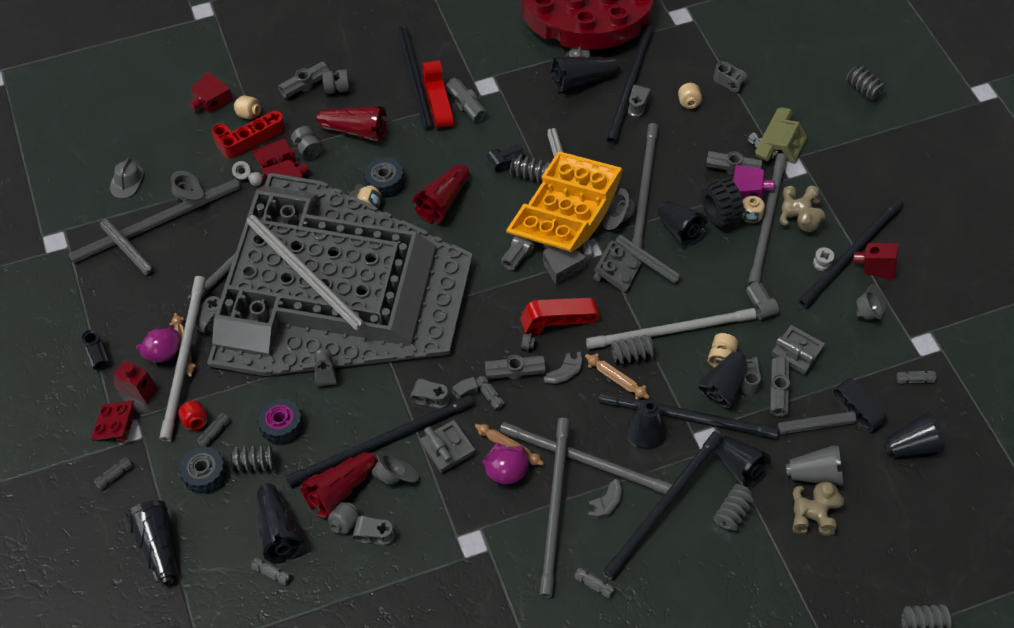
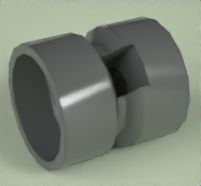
M347 69L337 70L336 73H333V71L322 72L325 94L335 93L336 90L339 92H349Z
M302 126L292 133L291 141L304 159L316 158L322 152L323 146L310 127Z

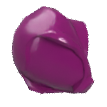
M170 325L168 329H155L146 335L142 344L136 345V349L139 350L142 358L154 364L166 362L175 356L180 346V335L173 325Z
M496 443L482 460L486 474L492 480L501 484L517 482L523 478L528 470V457L524 451L525 448L523 446L512 447Z

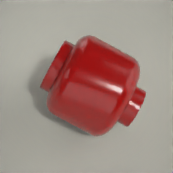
M188 401L178 411L183 426L188 430L201 429L208 419L205 408L199 401Z

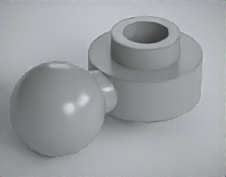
M236 162L232 167V173L237 179L245 180L248 178L253 186H260L263 183L264 178L259 172L252 173L250 166L246 162ZM241 168H245L244 174L239 173Z

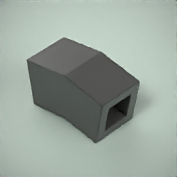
M474 377L462 380L452 387L453 395L460 399L467 395L477 394L478 386Z

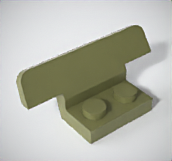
M781 107L776 110L755 151L756 157L768 161L774 149L782 150L789 162L796 161L807 139V135L799 122L789 120L793 114L791 109Z

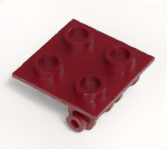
M285 138L252 151L262 171L264 168L286 160H291L294 165L299 164L295 157L294 149H290Z
M134 401L102 405L91 440L117 438L116 441L118 443H124L128 439V430L131 429L130 425H132L133 417L136 413L135 406H133Z

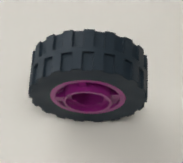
M285 398L273 399V401L267 402L265 406L263 405L258 412V426L263 438L265 437L268 442L273 444L289 443L302 432L301 429L304 424L301 410L292 400H286Z

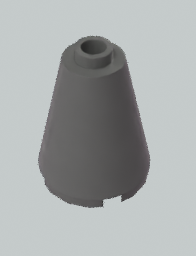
M832 445L790 459V464H786L787 476H791L792 480L811 483L830 482L835 486L843 485L838 445Z

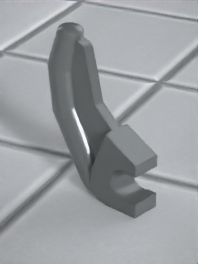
M577 352L576 359H572L570 353H567L561 368L547 373L544 376V382L558 384L566 382L578 374L582 364L581 352Z
M614 479L613 482H610L605 496L589 501V508L596 509L595 512H588L589 519L605 518L617 507L622 495L619 479Z

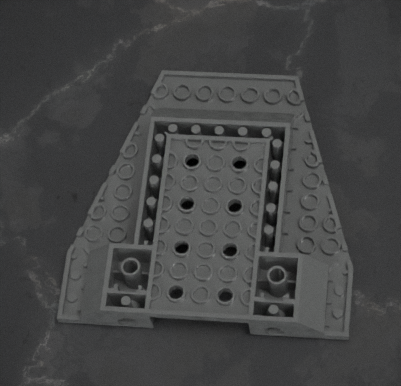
M269 173L265 186L260 187L255 192L247 218L255 215L324 283L329 284V288L363 320L364 325L359 330H355L266 241L262 244H256V240L263 238L247 224L246 219L215 313L212 349L207 361L208 366L262 376L315 370L314 353L320 348H326L331 351L335 368L450 355L473 254L454 244L450 245L443 242L441 238L433 237L427 231L404 220L400 221L393 218L391 214L383 213L377 207L354 196L350 197L343 194L341 190L333 189L325 182ZM295 245L302 246L299 250L292 249V247ZM332 251L339 252L337 256L329 255ZM369 257H374L376 259L372 263L366 261V259ZM249 270L255 272L252 276L245 275ZM285 277L292 278V280L287 283L282 281V279ZM361 289H365L367 291V293L364 295L357 294V292Z

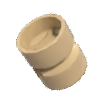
M726 333L715 335L712 349L708 356V363L715 368L731 352L736 353L739 344L738 340Z

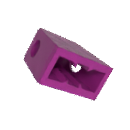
M735 165L733 182L738 187L742 200L748 196H757L763 199L764 191H774L775 180H765L763 169Z

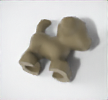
M809 186L806 189L805 195L797 199L795 187H785L783 190L782 214L779 218L780 223L787 225L789 223L787 218L798 216L797 223L799 228L808 233L814 232L826 215L822 209L812 208V205H818L821 201L820 189L815 186Z
M830 482L817 484L813 491L814 500L801 496L804 490L802 486L795 487L793 490L795 501L793 532L806 534L807 527L809 526L807 519H811L818 523L821 535H834L836 521L834 518L828 517L829 509L841 508L844 505V498L840 495L837 487Z

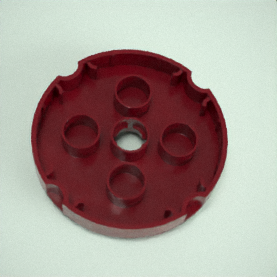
M520 0V10L527 25L544 39H557L561 46L570 48L604 49L623 44L638 36L641 31V25L649 24L651 20L654 0Z

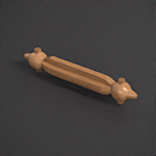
M174 313L170 325H173L174 329L179 333L181 346L185 328L182 324L185 318ZM189 352L185 374L189 377H192L196 367L195 363H191V352Z
M599 354L585 355L589 363L588 367L596 366L598 371L627 391L635 392V399L650 398L645 385L638 387L634 380L606 361L599 360Z
M486 424L475 425L479 435H487L489 440L494 443L512 447L522 446L502 433L491 430ZM524 447L531 465H544L539 454H532L528 448Z

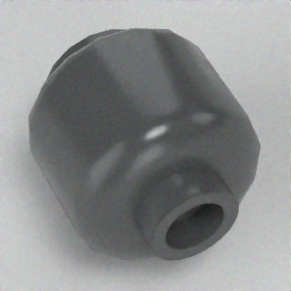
M339 503L328 515L331 530L343 534L350 532L359 517L358 509L351 503Z

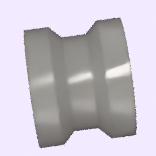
M825 247L818 249L813 261L814 267L819 271L829 270L834 260L833 251Z

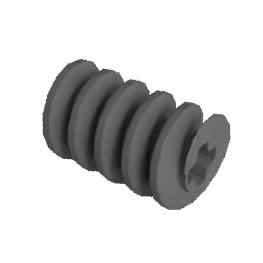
M858 65L854 66L848 73L846 81L851 83L853 87H856L858 91H861L863 95H866V98L875 100L882 93L886 84H880L881 80L879 78L875 80L876 76L874 74L870 76L871 72L869 70L865 72L866 68L864 66L860 68Z
M520 154L518 158L514 156L512 159L510 175L516 173L517 177L523 175L524 179H528L530 176L531 181L537 179V182L541 183V177L548 168L549 162L543 166V160L536 164V158L529 162V156L522 160V154Z
M642 335L641 339L636 336L634 340L627 338L626 342L620 339L619 343L616 341L611 343L612 356L615 363L616 360H619L621 365L624 364V358L631 363L632 357L637 362L639 361V355L646 360L648 353L651 359L654 358V346L650 336Z
M244 445L242 451H239L238 446H235L234 451L231 452L230 467L232 472L235 471L236 467L238 471H243L244 467L247 471H251L252 467L255 471H259L260 467H262L263 471H267L269 466L271 471L274 470L275 460L271 445H268L267 451H264L262 445H260L258 451H256L254 445L248 451L246 445Z
M734 485L732 491L729 492L728 497L725 498L724 503H722L720 509L713 517L715 523L725 529L736 531L738 525L742 523L741 518L746 517V512H749L750 506L755 503L751 497V491L743 485Z
M944 604L939 606L931 605L930 607L923 605L921 608L919 606H913V608L905 606L903 609L902 628H935V626L937 628H943V626L951 628V616L947 606Z

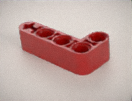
M440 60L422 63L424 86L436 129L454 126L452 111L443 83Z
M272 111L232 132L225 124H216L212 127L214 142L225 157L234 158L281 134L285 130L283 115L279 111Z
M593 298L535 300L527 304L520 320L525 334L529 335L531 333V337L539 335L545 326L593 323L599 320L600 314Z

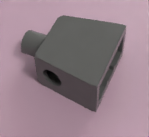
M543 244L545 248L543 263L555 284L585 269L586 257L577 249L570 252Z

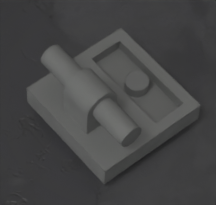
M612 240L608 243L594 269L596 273L593 279L599 282L603 277L619 290L625 292L632 282L641 261Z
M790 325L783 337L780 336L777 339V345L771 352V356L774 358L785 357V359L789 360L790 367L805 375L824 348L825 343Z
M454 420L435 431L431 427H427L424 430L426 436L419 439L420 444L440 473L475 454L474 447Z

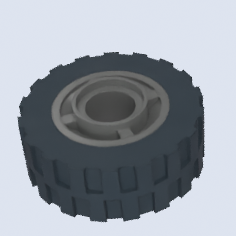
M381 157L371 161L365 167L364 179L366 186L376 187L382 197L396 194L404 186L403 167L396 159Z
M196 447L188 451L183 456L182 461H180V476L185 486L192 492L195 491L200 494L214 491L226 479V463L219 451L214 450L213 447Z

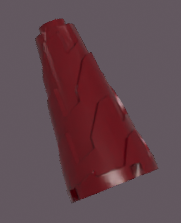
M383 106L321 110L317 114L316 121L324 129L340 131L343 134L381 142L380 140L384 139L387 128V121H384L383 116H387V113Z
M455 165L447 173L441 175L423 190L419 191L412 199V205L416 203L414 208L416 213L429 223L436 221V223L441 222L447 215L458 193L469 179L468 167L465 165Z
M363 452L301 483L300 486L302 488L300 491L311 510L317 508L319 511L316 515L326 518L372 472L377 462L375 455L371 452Z

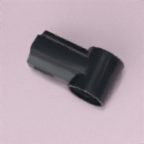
M516 144L501 151L493 149L487 154L486 158L494 171L499 173L507 169L514 156L518 158L522 154V159H524L525 154L522 146Z
M92 329L85 331L81 339L94 370H102L110 364L102 340L97 331Z

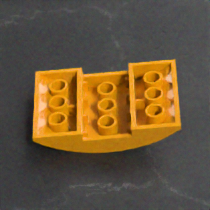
M558 151L542 175L543 182L528 205H522L506 232L572 252L588 240L605 216L618 187L622 168Z

